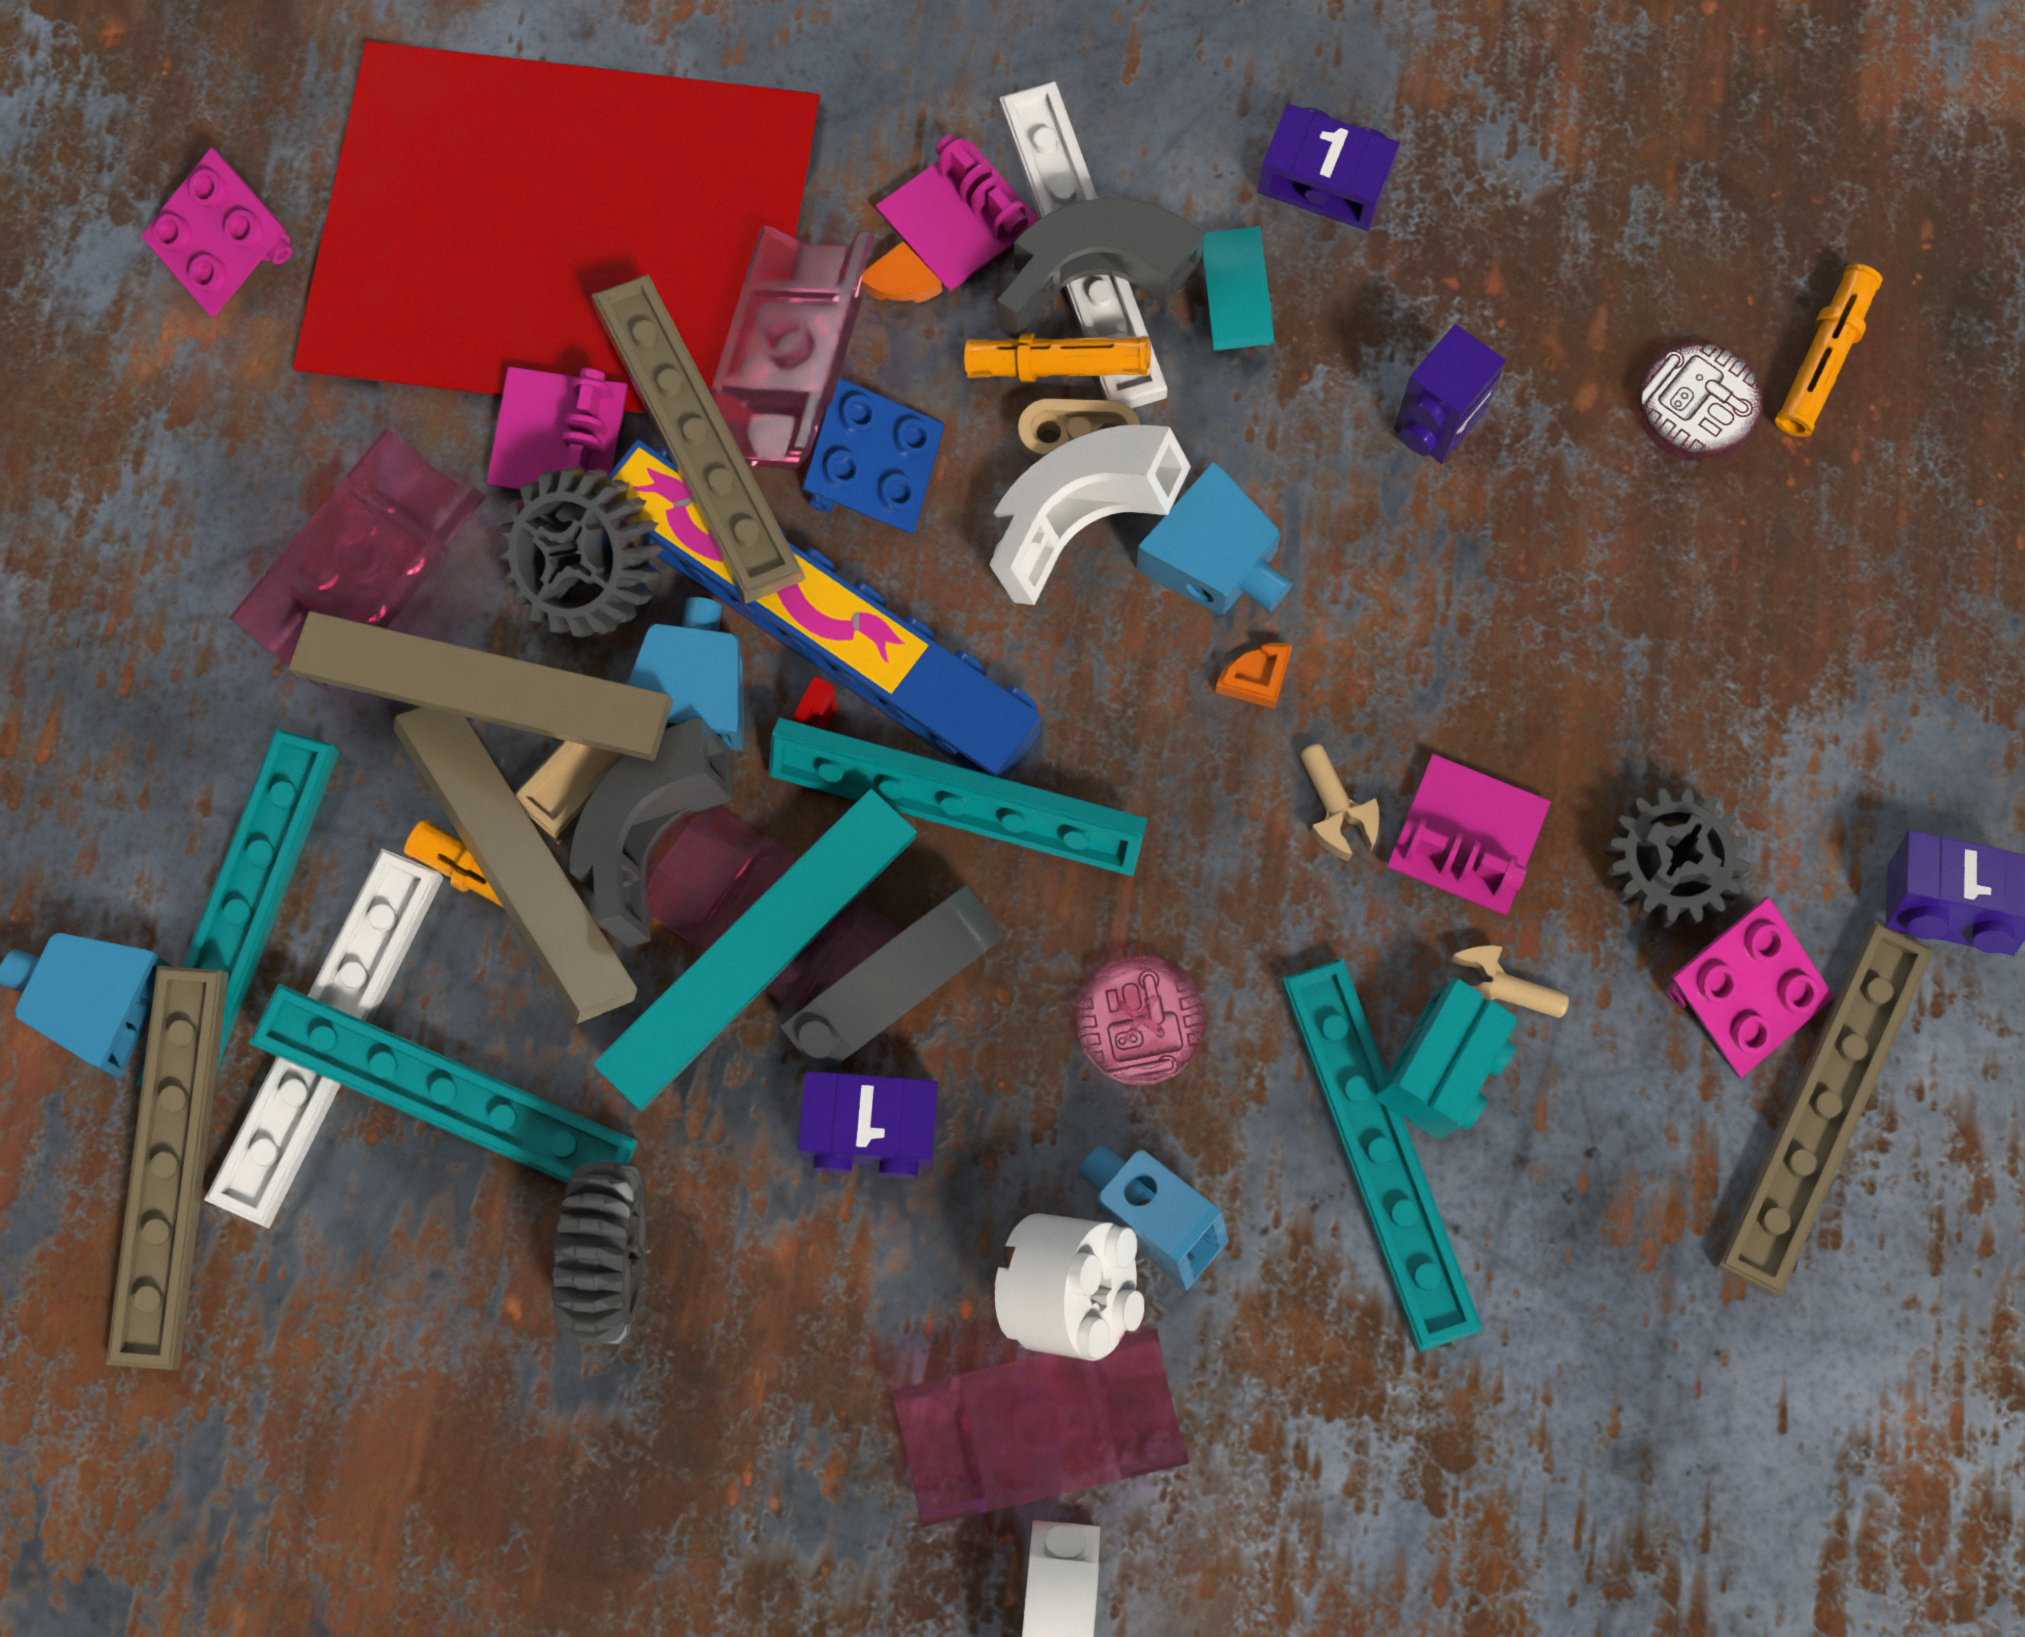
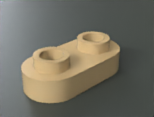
M1042 399L1030 404L1021 414L1018 423V440L1023 453L1030 460L1037 462L1056 448L1088 433L1116 426L1140 425V421L1136 413L1129 406L1117 401ZM1044 431H1053L1058 434L1059 439L1053 443H1044L1038 436Z

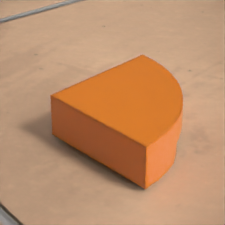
M904 241L857 276L858 286L870 296L882 301L886 298L898 301L914 300V303L927 301L942 292V282Z
M1268 643L1231 661L1221 673L1215 693L1275 709L1293 645Z

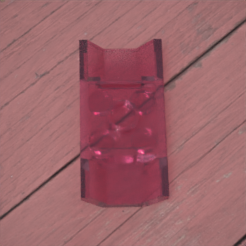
M761 226L710 390V394L747 465L797 469L809 456L824 405H831L863 298L858 290L874 240L870 231H858L848 246L804 244L774 227Z
M386 428L229 618L263 649L288 667L290 666L309 611L386 629L450 549L447 545L484 501L485 496L475 487L460 486L423 461L394 432ZM308 680L314 685L328 690L333 687V685Z
M711 807L691 820L654 871L647 888L649 915L706 952L800 858L767 836H761L719 807ZM857 897L764 992L795 1013H798L839 979L903 932L904 929L873 910L870 904Z
M1157 1328L1119 1337V1342L1115 1349L1100 1360H1085L1049 1353L892 1390L914 1485L921 1528L1189 1464L1165 1375Z

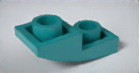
M1260 226L1205 233L1202 256L1214 351L1273 344L1274 334Z

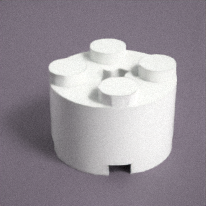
M1041 1213L1027 1216L1013 1229L1005 1246L1016 1248L1009 1268L998 1267L995 1280V1309L1002 1332L1008 1339L1018 1340L1021 1344L1018 1347L1095 1361L1109 1355L1118 1345L1125 1331H1135L1140 1326L1144 1314V1298L1136 1290L1137 1272L1135 1256L1137 1252V1238L1132 1229L1119 1227L1113 1223Z

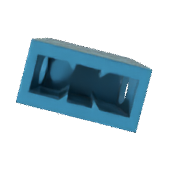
M1214 461L1172 507L1169 514L1165 515L1138 546L1136 564L1138 571L1219 615L1225 614L1243 593L1268 612H1272L1284 599L1293 584L1269 565L1277 553L1281 537L1278 528Z
M688 598L685 602L681 627L653 624L648 628L627 685L668 694L671 697L673 705L665 729L700 717L729 746V749L743 751L744 654L739 637L732 633L718 632L723 609L720 603L707 598Z
M55 933L49 938L41 957L19 949L11 950L5 956L0 966V985L22 993L15 1008L14 1017L91 1065L115 1078L121 1079L151 1016L157 966H173L155 953L145 949Z
M1102 1144L1083 1163L1079 1175L1100 1191L1097 1202L1104 1219L1108 1223H1113L1119 1227L1132 1229L1136 1234L1137 1249L1184 1290L1187 1291L1229 1242L1222 1211L1146 1151L1139 1149L1126 1162L1106 1144ZM1152 1199V1201H1150L1146 1205L1136 1206L1139 1202L1143 1200Z

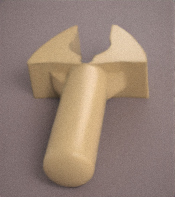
M1320 744L1306 747L1301 752L1300 758L1327 811L1324 821L1313 824L1310 832L1311 835L1326 850L1343 860L1349 861L1352 851L1340 831L1344 818L1347 823L1355 825L1361 830L1362 838L1371 852L1379 829V807L1377 800L1374 798L1363 805L1350 800L1324 747Z
M1490 945L1469 948L1454 954L1450 960L1451 963L1464 967H1473L1479 971L1482 979L1487 982L1471 987L1482 993L1483 998L1486 1000H1504L1556 1018H1561L1568 1009L1569 997L1566 993L1505 974L1498 963V958L1502 951L1501 946Z

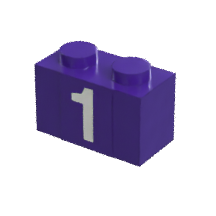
M1287 104L1262 163L1258 193L1369 232L1392 175L1400 142L1387 138L1376 129L1369 127L1358 128L1332 119L1321 110L1315 108L1302 109Z
M1455 323L1410 376L1393 429L1400 433L1402 441L1412 451L1422 456L1430 455L1443 464L1486 412L1506 359Z
M1908 830L1887 866L1885 928L1911 933L1922 939H1939L1976 947L1980 951L1987 953H2003L2014 956L2025 941V854Z
M805 1071L798 1151L802 1159L813 1161L812 1170L830 1174L852 1173L853 1164L879 1166L878 1175L898 1179L918 1178V1169L933 1170L940 1093L938 1081Z

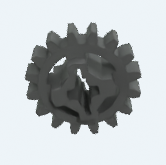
M1663 788L1659 789L1653 796L1652 807L1640 797L1629 808L1631 817L1621 815L1612 829L1620 837L1612 838L1605 846V853L1619 858V861L1608 869L1606 875L1607 879L1624 880L1626 886L1617 896L1620 902L1630 900L1633 897L1641 902L1636 917L1642 920L1652 910L1660 912L1662 928L1668 929L1676 921L1678 915H1682L1688 928H1694L1702 921L1703 911L1715 919L1726 909L1724 900L1733 901L1740 895L1743 888L1734 879L1742 878L1750 870V863L1736 858V854L1740 853L1749 843L1747 837H1731L1728 830L1737 821L1734 814L1725 816L1720 820L1713 814L1717 806V799L1711 797L1702 806L1695 805L1693 790L1685 788L1677 801L1672 802L1670 794ZM1675 820L1684 822V824L1667 827L1660 822ZM1683 841H1686L1687 845L1682 852L1684 855L1681 860L1682 866L1677 867L1668 876L1667 871L1672 865L1670 860L1673 856V849L1676 850ZM1709 841L1714 848L1716 856L1712 854ZM1638 860L1643 862L1647 879L1639 867ZM1687 889L1694 894H1697L1699 890L1702 892L1688 897L1669 895L1672 891Z

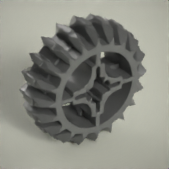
M581 466L566 467L562 472L559 470L544 472L539 476V482L526 483L523 487L519 488L522 499L513 500L509 505L505 506L514 522L503 523L496 529L509 542L508 547L501 548L495 556L503 560H509L511 571L506 572L500 581L507 584H517L519 590L512 603L519 606L532 603L529 621L537 623L549 621L550 632L558 634L570 631L573 636L577 637L593 635L594 631L604 634L614 631L618 626V622L631 621L638 615L635 605L645 604L653 597L644 583L656 581L662 573L649 564V557L660 555L664 548L655 543L649 544L647 533L653 532L659 523L653 520H641L639 514L643 510L646 500L640 497L627 499L629 483L623 480L609 482L608 472L601 469L589 470L587 472ZM568 502L579 504L587 509L582 518L574 519L573 522H562L555 515ZM584 582L587 584L596 582L604 588L601 594L593 601L584 600L571 594L576 585L584 584Z
M599 1161L596 1164L583 1163L575 1169L571 1175L570 1182L566 1185L565 1200L561 1203L560 1222L557 1225L558 1234L554 1248L555 1262L552 1272L554 1288L551 1297L554 1300L553 1316L556 1320V1328L565 1341L581 1342L583 1346L603 1347V1344L619 1345L631 1331L632 1322L636 1318V1306L640 1302L641 1281H643V1266L646 1258L645 1245L648 1234L646 1232L648 1210L646 1209L647 1192L645 1190V1180L637 1167L621 1166V1162Z

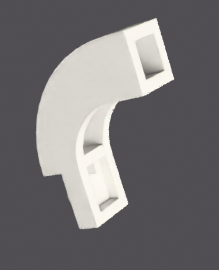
M1123 425L1091 432L1073 439L1048 453L1017 479L994 511L995 516L1005 530V534L997 544L994 556L989 564L1014 603L1035 605L1062 549L1078 531L1102 517L1121 512L1169 514L1191 468L1171 428L1156 425Z
M1033 1520L1022 1637H1094L1101 1526Z

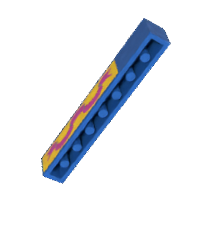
M638 439L610 472L609 482L623 480L629 483L627 499L640 497L646 500L644 508L639 514L641 520H653L659 523L653 532L647 533L649 544L655 543L664 548L660 555L656 556L657 558L959 767L1007 779L1041 734V714L1036 711L1038 706L1030 696L1012 685H1008L1005 690L985 677L987 674L986 669L975 658L961 650H957L953 655L934 642L936 636L925 624L912 616H906L904 620L900 619L884 608L886 602L874 589L859 581L852 586L835 574V566L824 555L813 548L807 547L802 552L788 542L802 569V582L744 604L665 447L660 446L655 451ZM780 527V529H781V531H782L784 537L786 538L787 536H786L785 532H784V531L782 530V528Z

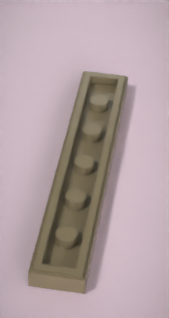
M649 274L593 294V307L744 604L802 582V569Z
M312 611L308 612L289 666V670L296 677L654 762L673 705V701L668 694Z
M426 707L396 715L393 730L574 1022L579 1024L634 1001L637 992L636 985L464 716Z
M1873 921L1868 925L1714 1268L1773 1298H1778L1782 1295L1934 949L1893 929L1885 928V925L1877 921Z
M157 966L106 1365L167 1370L180 1369L229 973L222 970Z

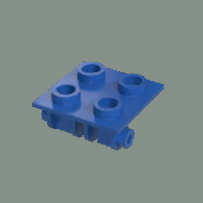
M839 377L834 378L802 489L810 496L809 505L818 511L831 512L834 504H839L911 535L914 534L945 424Z

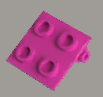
M952 134L947 135L937 144L935 151L938 153L939 159L936 163L875 205L878 212L936 275L948 292L1013 247L1014 242L1021 234L1040 220L969 139H956Z
M214 147L207 151L141 235L143 240L212 318L217 316L261 260L272 261L278 265L287 261L293 252L290 246V236L285 232L287 229Z
M508 367L486 484L488 486L520 490L519 488L523 487L526 483L539 482V476L544 472L552 470L562 472L566 467L581 466L587 472L589 470L601 469L608 472L609 475L614 469L628 384L604 381L605 373L589 368L581 369L580 377Z
M1432 754L1386 868L1507 916L1515 893L1519 891L1528 868L1526 865L1551 801Z
M1767 896L1749 911L1745 912L1740 919L1721 935L1713 939L1707 947L1700 950L1679 971L1673 973L1670 976L1672 984L1665 989L1668 998L1677 1007L1683 1009L1688 1004L1691 1006L1738 1078L1744 1077L1835 998L1770 897Z

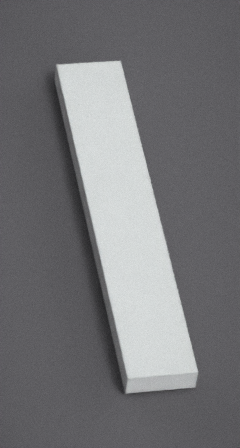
M1050 82L999 97V108L1039 219L1062 207L1081 201L1098 199L1056 82ZM1093 275L1077 279L1064 286L1082 338L1148 336L1127 280L1109 275ZM1152 345L1149 376H1095L1104 400L1121 402L1131 409L1167 398L1168 389Z
M382 848L308 997L371 1024L444 879L443 876L433 869ZM276 1057L204 1200L269 1229L335 1098L340 1084Z

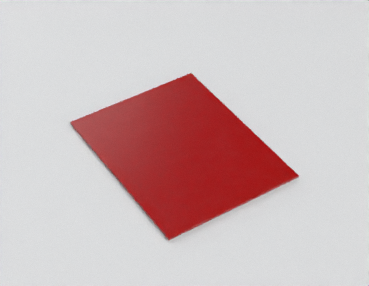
M366 41L292 369L298 372L503 396L508 367L580 377L581 369L589 368L605 373L604 381L628 384L624 411L648 414L593 307L592 295L649 274L725 423L763 428L820 94Z

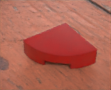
M814 676L797 707L792 721L826 730L839 710L834 686Z

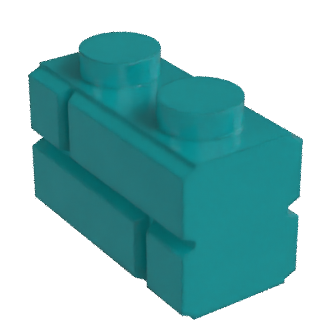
M1450 978L1433 992L1375 1095L1377 1101L1401 1117L1409 1118L1410 1123L1434 1138L1442 1140L1460 1127L1467 1131L1476 1122L1487 1103L1488 1098L1479 1091L1488 1075L1497 1077L1515 1052L1516 1044L1508 1038L1518 1022L1516 1015L1496 1002L1484 999L1482 993L1462 980Z

